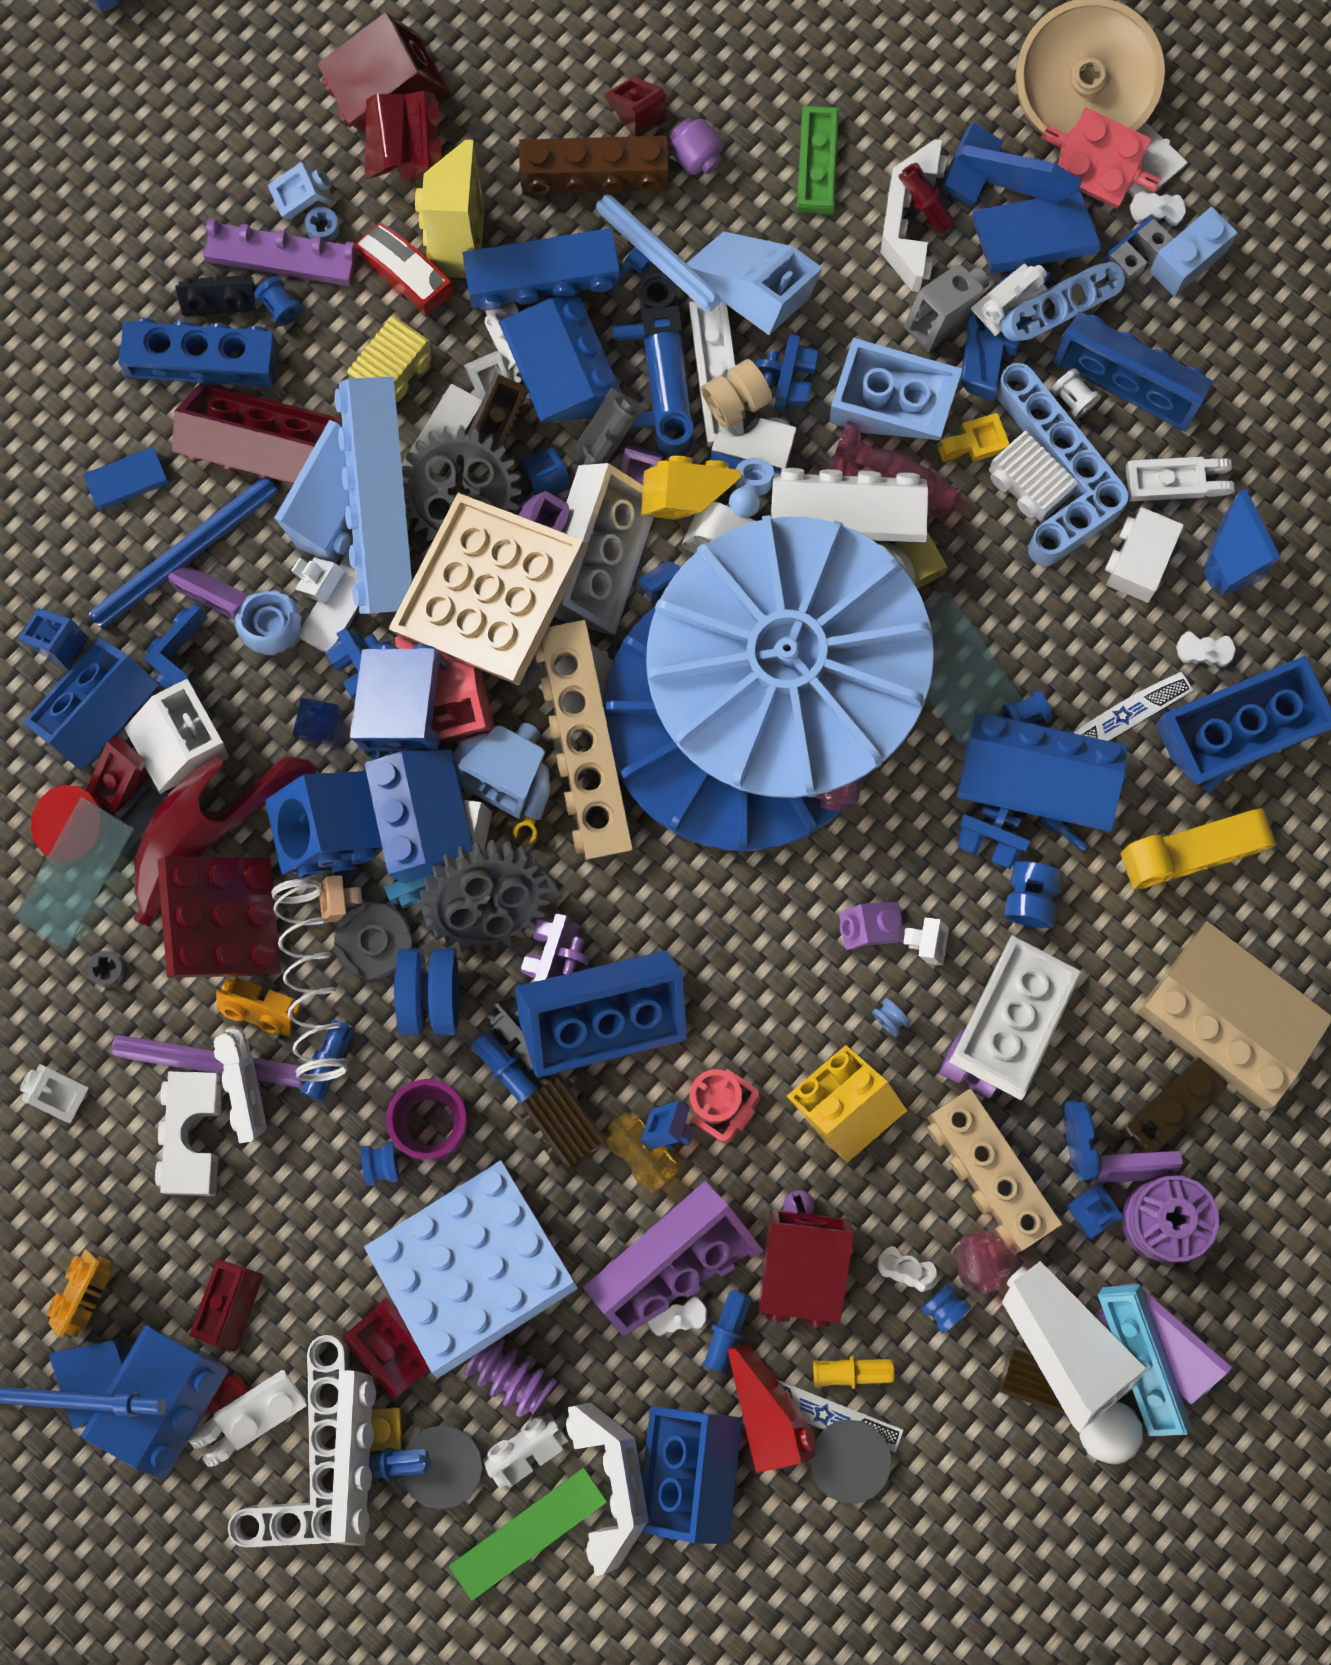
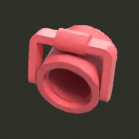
M711 1069L703 1072L694 1080L689 1092V1106L695 1115L690 1121L720 1142L729 1143L738 1131H743L755 1114L753 1109L760 1100V1093L756 1087L729 1069L725 1071ZM740 1086L751 1093L745 1104L742 1103L741 1106L742 1090ZM733 1116L729 1122V1127L723 1135L708 1125L724 1123Z

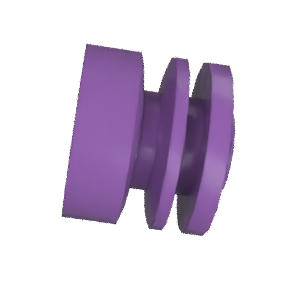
M1164 1176L1138 1186L1126 1199L1121 1213L1123 1215L1121 1218L1122 1231L1129 1246L1142 1258L1155 1263L1184 1262L1204 1254L1214 1243L1219 1229L1218 1207L1211 1193L1199 1182L1184 1176ZM1175 1210V1216L1181 1218L1182 1222L1181 1225L1173 1227L1172 1222L1166 1220V1214L1172 1213Z

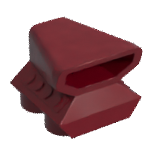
M426 91L410 94H374L366 100L365 179L379 177L397 170L405 181L423 180L424 173L441 160V143L437 136L439 105L435 94Z

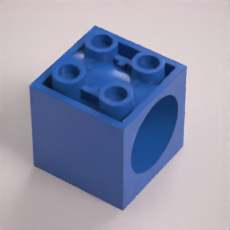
M366 771L303 774L265 800L282 875L298 874L300 879L318 876L322 871H332L334 876L348 874L355 871L356 864L374 860L375 853L383 849Z

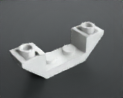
M934 139L895 166L890 181L880 253L913 292H919L923 279H930L933 257L926 256L928 242L905 239L908 219L901 218L902 208L910 207L911 194L898 176L910 164L918 163L934 187L936 177H944L947 156L940 155L942 140Z
M590 1402L568 1407L569 1416L567 1417L566 1426L568 1435L573 1440L574 1449L605 1444L606 1452L603 1456V1465L606 1474L611 1480L613 1494L610 1498V1507L614 1518L617 1519L618 1526L605 1527L588 1533V1560L594 1566L595 1576H599L619 1568L649 1519L635 1437Z

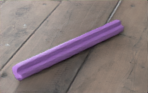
M122 1035L115 1036L112 1042L111 1053L116 1057L208 1073H218L220 1075L224 1071V1064L215 1058L214 1051ZM253 1058L257 1081L297 1088L304 1086L305 1081L299 1080L296 1077L295 1071L299 1065Z

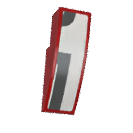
M378 223L355 243L357 252L402 298L406 297L425 317L429 316L454 294L451 281L420 251L383 223Z

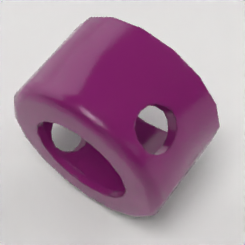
M431 1079L413 1081L398 1090L389 1103L386 1116L388 1134L396 1147L413 1159L426 1162L446 1159L458 1151L467 1138L470 1123L467 1106L459 1094L442 1081ZM429 1099L439 1100L446 1104L451 1110L454 1119L453 1130L448 1139L435 1146H425L416 1142L409 1134L407 1126L408 1116L413 1107L421 1101Z

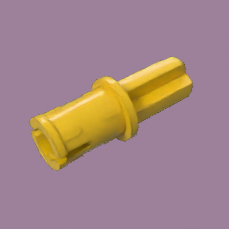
M850 1356V1360H813L814 1387L851 1385V1389H855V1384L891 1383L895 1378L894 1363L891 1359L854 1360V1356Z

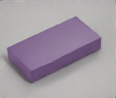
M1181 1151L1101 1155L1096 1181L1099 1183L1146 1181L1164 1176H1177L1183 1165Z

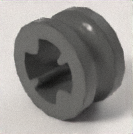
M100 951L89 959L87 974L90 980L98 986L114 988L124 980L126 965L116 954L109 951ZM108 960L107 962L111 965L116 964V969L110 971L111 978L105 980L106 978L103 975H97V970L103 968V961Z

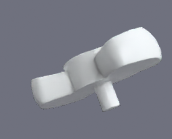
M1141 191L1134 196L1130 205L1131 215L1137 223H1141L1152 216L1156 221L1164 219L1171 226H1176L1182 221L1186 212L1184 201L1180 195L1170 196L1165 194L1159 196L1155 193L1147 194Z
M1189 631L1180 637L1176 646L1178 657L1183 663L1193 662L1199 664L1204 662L1208 665L1217 664L1220 667H1226L1230 664L1236 652L1233 641L1229 636H1222L1215 641L1209 637L1200 640Z
M891 1246L885 1249L878 1257V1269L882 1276L891 1277L900 1284L915 1287L920 1292L929 1290L937 1280V1271L932 1262L919 1263L913 1256H902L896 1247Z
M694 1295L683 1306L673 1304L668 1310L647 1323L651 1331L657 1336H663L667 1332H675L677 1329L688 1330L693 1328L700 1330L706 1323L708 1310L703 1301Z

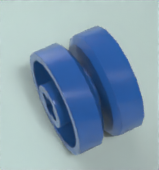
M399 948L394 979V1004L398 1034L400 1036H421L426 1026L427 1011H429L431 1029L436 1036L457 1034L459 1022V968L456 948H435L430 956L429 973L426 970L425 956L419 948Z

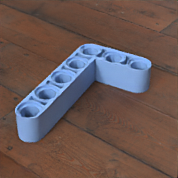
M1014 363L1003 371L997 388L999 402L1023 432L1027 431L1031 437H1034L1035 441L1039 442L1040 446L1050 453L1051 457L1055 458L1056 462L1060 463L1062 468H1065L1067 473L1071 474L1078 482L1073 493L1076 500L1043 522L1035 530L1030 541L1028 552L1031 559L1036 564L1050 566L1113 523L1120 516L1127 503L1128 491L1034 371L1025 364ZM1016 381L1023 386L1024 390H1013L1007 383ZM1040 410L1045 413L1047 418L1044 420L1036 419L1031 415L1030 411ZM1064 439L1068 442L1070 448H1059L1053 440ZM1079 467L1087 468L1092 472L1093 477H1082L1076 469ZM1099 497H1111L1115 501L1116 506L1107 507L1103 505ZM1072 517L1081 518L1085 522L1086 528L1079 529L1074 527L1069 519ZM1042 538L1051 539L1055 542L1057 548L1054 550L1045 549L1041 546L1039 540Z

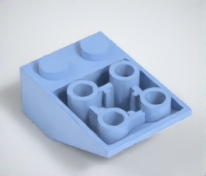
M724 231L686 263L718 292L721 301L768 335L774 332L809 300L823 269L794 246Z

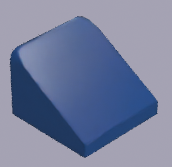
M554 447L519 461L534 495L546 491L555 496L571 488L566 467Z
M666 561L639 578L638 584L649 600L656 602L661 599L665 589L681 567L673 562Z

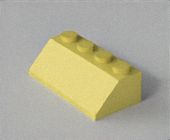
M473 140L463 141L426 171L423 178V188H416L415 210L419 212V228L423 229V246H427L426 257L446 277L466 278L462 252L482 249L485 209Z

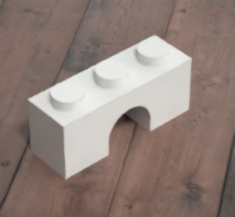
M168 1072V1081H163L161 1104L166 1105L165 1121H160L158 1143L163 1145V1159L157 1162L155 1170V1182L157 1186H161L160 1193L167 1195L216 1196L219 1156L212 1153H196L189 1144L188 1133L192 1124L199 1118L221 1116L223 1083L222 1076L218 1073Z

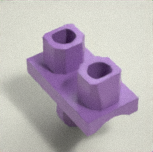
M556 914L554 919L538 918L536 921L537 927L533 930V938L539 942L546 943L542 956L528 953L521 967V972L533 978L535 982L573 973L577 965H589L591 958L581 953L585 940L577 937L580 925L568 920L567 916Z

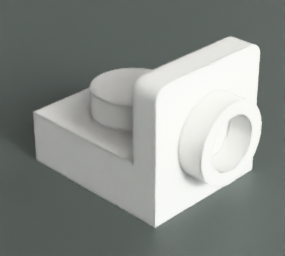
M39 1064L36 1071L31 1069L27 1073L20 1087V1091L24 1092L21 1098L22 1101L67 1123H71L89 1089Z

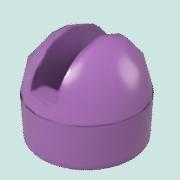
M793 1191L788 1194L783 1202V1211L798 1213L793 1197L800 1195L806 1214H814L815 1201L806 1191Z

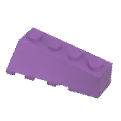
M704 1181L587 1283L583 1289L617 1330L625 1336L668 1310L670 1301L679 1296L690 1297L701 1290L699 1284L717 1273L723 1277L735 1269L733 1263L746 1255L754 1258L764 1251L729 1205Z

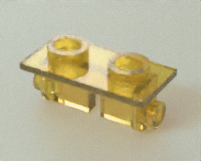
M626 1111L618 1119H614L602 1134L607 1138V1144L612 1152L622 1157L631 1167L636 1181L654 1194L665 1182H668L679 1173L675 1167L677 1162L664 1147L648 1150L640 1142L645 1124L637 1114L632 1116L629 1111Z

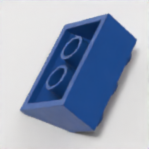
M580 297L550 298L504 318L499 323L541 422L593 418L611 388L621 392Z
M99 637L22 723L82 771L87 765L94 763L99 758L102 748L113 736L120 734L124 730L127 720L138 708L144 706L153 696V691L159 684L128 655Z
M452 750L400 751L364 763L388 875L404 884L434 875L433 865L445 867L446 864L443 857L445 854L454 859L459 857L458 847L461 846L467 853L472 851L473 838Z
M145 1325L105 1394L116 1395L119 1391L138 1392L142 1397L165 1398L167 1401L166 1412L163 1415L138 1414L132 1418L119 1417L110 1411L95 1410L81 1437L135 1469L165 1480L229 1369L203 1350Z
M650 1406L642 1476L649 1521L641 1533L690 1543L729 1544L742 1417Z

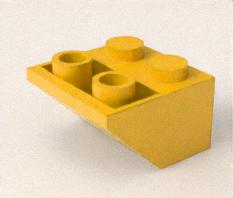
M670 456L669 461H658L657 466L644 470L641 516L678 520L700 513L741 478V470L728 468V462L717 460L706 461V465L692 464L693 458L686 456Z
M847 1045L841 1048L787 1095L790 1102L821 1138L847 1163L907 1111L888 1081Z

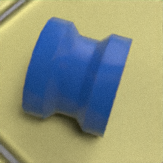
M394 1142L385 1143L382 1148L373 1149L371 1146L361 1147L362 1170L366 1186L376 1185L379 1180L385 1179L389 1182L399 1181L398 1158Z
M948 1282L920 1310L937 1321V1329L943 1334L955 1325L972 1306L966 1300H960L955 1294V1287Z

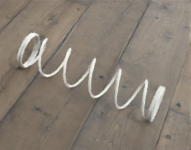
M294 879L278 884L271 893L273 900L276 901L273 908L275 914L284 921L296 924L282 934L278 945L288 955L303 958L292 964L284 972V983L296 991L308 993L296 1000L290 1006L287 1014L296 1024L315 1028L302 1035L293 1045L292 1050L294 1054L300 1059L308 1061L299 1066L295 1072L297 1074L296 1077L302 1081H325L345 1074L348 1070L347 1060L344 1058L309 1059L298 1054L297 1044L305 1037L317 1031L338 1028L342 1024L312 1025L303 1023L293 1018L292 1009L296 1004L316 994L333 993L337 989L334 987L320 990L298 988L288 983L287 975L292 968L310 959L328 958L332 954L329 952L314 955L295 954L287 951L283 947L282 941L284 936L302 925L322 924L326 922V919L291 920L280 915L277 909L279 902L296 904L315 899L321 894L322 885L312 879ZM296 887V888H294V889H292V890L286 892V893L283 894L282 896L277 895V893L280 892V891H282V890H285V889H287V888ZM305 888H317L315 891L305 895L286 897ZM319 1067H341L337 1070L321 1074H303L305 1071Z

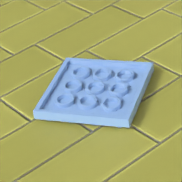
M501 1160L364 1246L429 1369L437 1379L578 1289Z

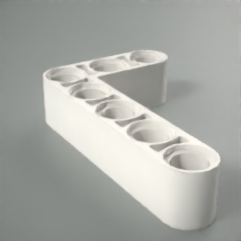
M323 1335L317 1337L310 1344L307 1353L310 1503L255 1505L239 1510L231 1517L228 1524L229 1537L238 1546L263 1547L330 1543L331 1533L324 1528L322 1520L326 1511H332L333 1491L323 1486L321 1478L325 1469L334 1468L335 1448L329 1449L325 1447L321 1442L320 1436L323 1428L327 1425L337 1428L338 1402L333 1407H327L321 1402L319 1395L320 1390L327 1383L333 1384L339 1391L340 1371H350L349 1349L339 1336ZM325 1342L335 1344L338 1349V1358L330 1366L322 1363L319 1358V1349ZM286 1513H293L300 1519L301 1528L297 1535H289L282 1529L281 1522ZM245 1515H252L259 1522V1532L254 1538L247 1537L241 1531V1520Z

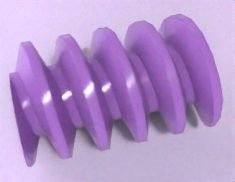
M502 1338L471 1357L466 1365L464 1376L469 1378L479 1371L477 1386L482 1388L492 1381L490 1396L495 1398L505 1391L503 1406L508 1408L515 1402H519L516 1416L519 1418L528 1412H532L533 1415L557 1382L553 1378L542 1384L541 1380L544 1370L541 1368L529 1374L528 1370L531 1360L528 1358L517 1365L515 1363L518 1353L517 1349L514 1348L504 1355L502 1350L505 1340Z

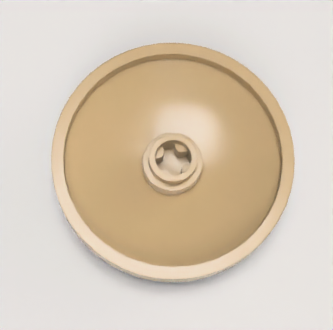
M1072 0L1048 12L1036 23L1026 37L1016 66L1015 80L1018 100L1026 118L1042 136L1048 125L1068 134L1076 126L1085 107L1138 131L1153 113L1161 96L1165 76L1164 57L1158 38L1151 26L1130 7L1114 0Z

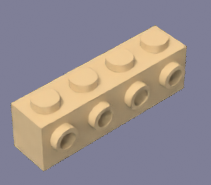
M971 1088L927 1117L930 1125L926 1128L930 1136L939 1147L946 1146L953 1157L949 1160L952 1169L961 1181L966 1178L976 1191L971 1195L974 1202L984 1215L990 1212L998 1224L994 1231L1007 1249L1013 1247L1016 1252H1021L1062 1225Z

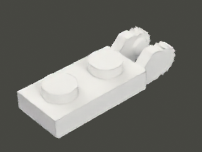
M1204 457L1128 461L1126 464L1129 502L1204 498L1205 495L1217 497L1233 494L1235 492L1234 482H1206L1205 475L1227 473L1232 470V461L1227 458L1204 459Z
M233 1025L215 1037L213 1047H215V1058L224 1064L222 1083L224 1090L230 1095L232 1105L230 1123L232 1129L237 1131L239 1143L254 1141L266 1131L267 1125L253 1056L250 1052L248 1039H246L247 1035L242 1028Z
M281 1370L214 1413L213 1418L193 1431L188 1441L194 1449H199L215 1441L219 1434L223 1432L225 1437L207 1448L202 1455V1459L208 1467H215L220 1462L228 1459L235 1449L238 1451L306 1407L305 1398L285 1370Z

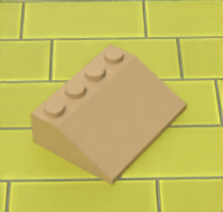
M1208 921L1201 926L1136 1011L1138 1015L1195 1059L1200 1058L1213 1073L1262 1111L1272 1108L1277 1104L1298 1076L1331 1023L1330 1014Z

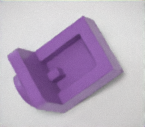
M899 902L859 904L839 914L840 932L843 936L846 950H854L865 945L898 943L904 940L905 933Z

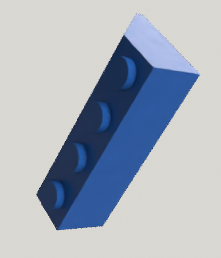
M612 228L462 252L472 308L479 307L481 310L497 309L503 303L515 301L518 304H530L536 302L540 297L552 295L556 298L571 297L577 291L589 289L593 292H605L612 289L614 285H620L619 266Z
M1082 312L1077 314L1067 328L1053 361L1054 364L1067 371L1076 368L1080 372L1079 377L1184 432L1213 383V380L1207 378L1200 369L1186 367L1174 361L1167 352L1159 349L1153 350L1141 344L1134 335L1127 332L1120 333L1107 326L1101 318L1095 315H1086Z
M1305 655L1166 712L1155 726L1172 761L1195 785H1198L1331 730V707Z
M975 711L965 742L957 797L1111 832L1125 775L1128 745Z
M666 951L515 986L519 1022L537 1078L687 1040L682 971Z

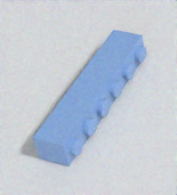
M394 377L350 378L339 382V389L335 390V406L337 412L342 414L343 428L339 429L338 442L340 450L345 451L346 467L342 469V483L344 489L349 491L350 506L346 507L345 518L347 527L352 529L353 545L349 547L350 564L352 568H356L357 583L353 584L352 589L353 601L356 607L359 606L360 614L398 611L412 584Z

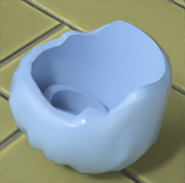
M277 590L262 591L246 597L235 616V628L238 636L243 640V644L251 650L263 655H276L291 648L296 642L301 629L302 616L294 599L288 595L282 594Z

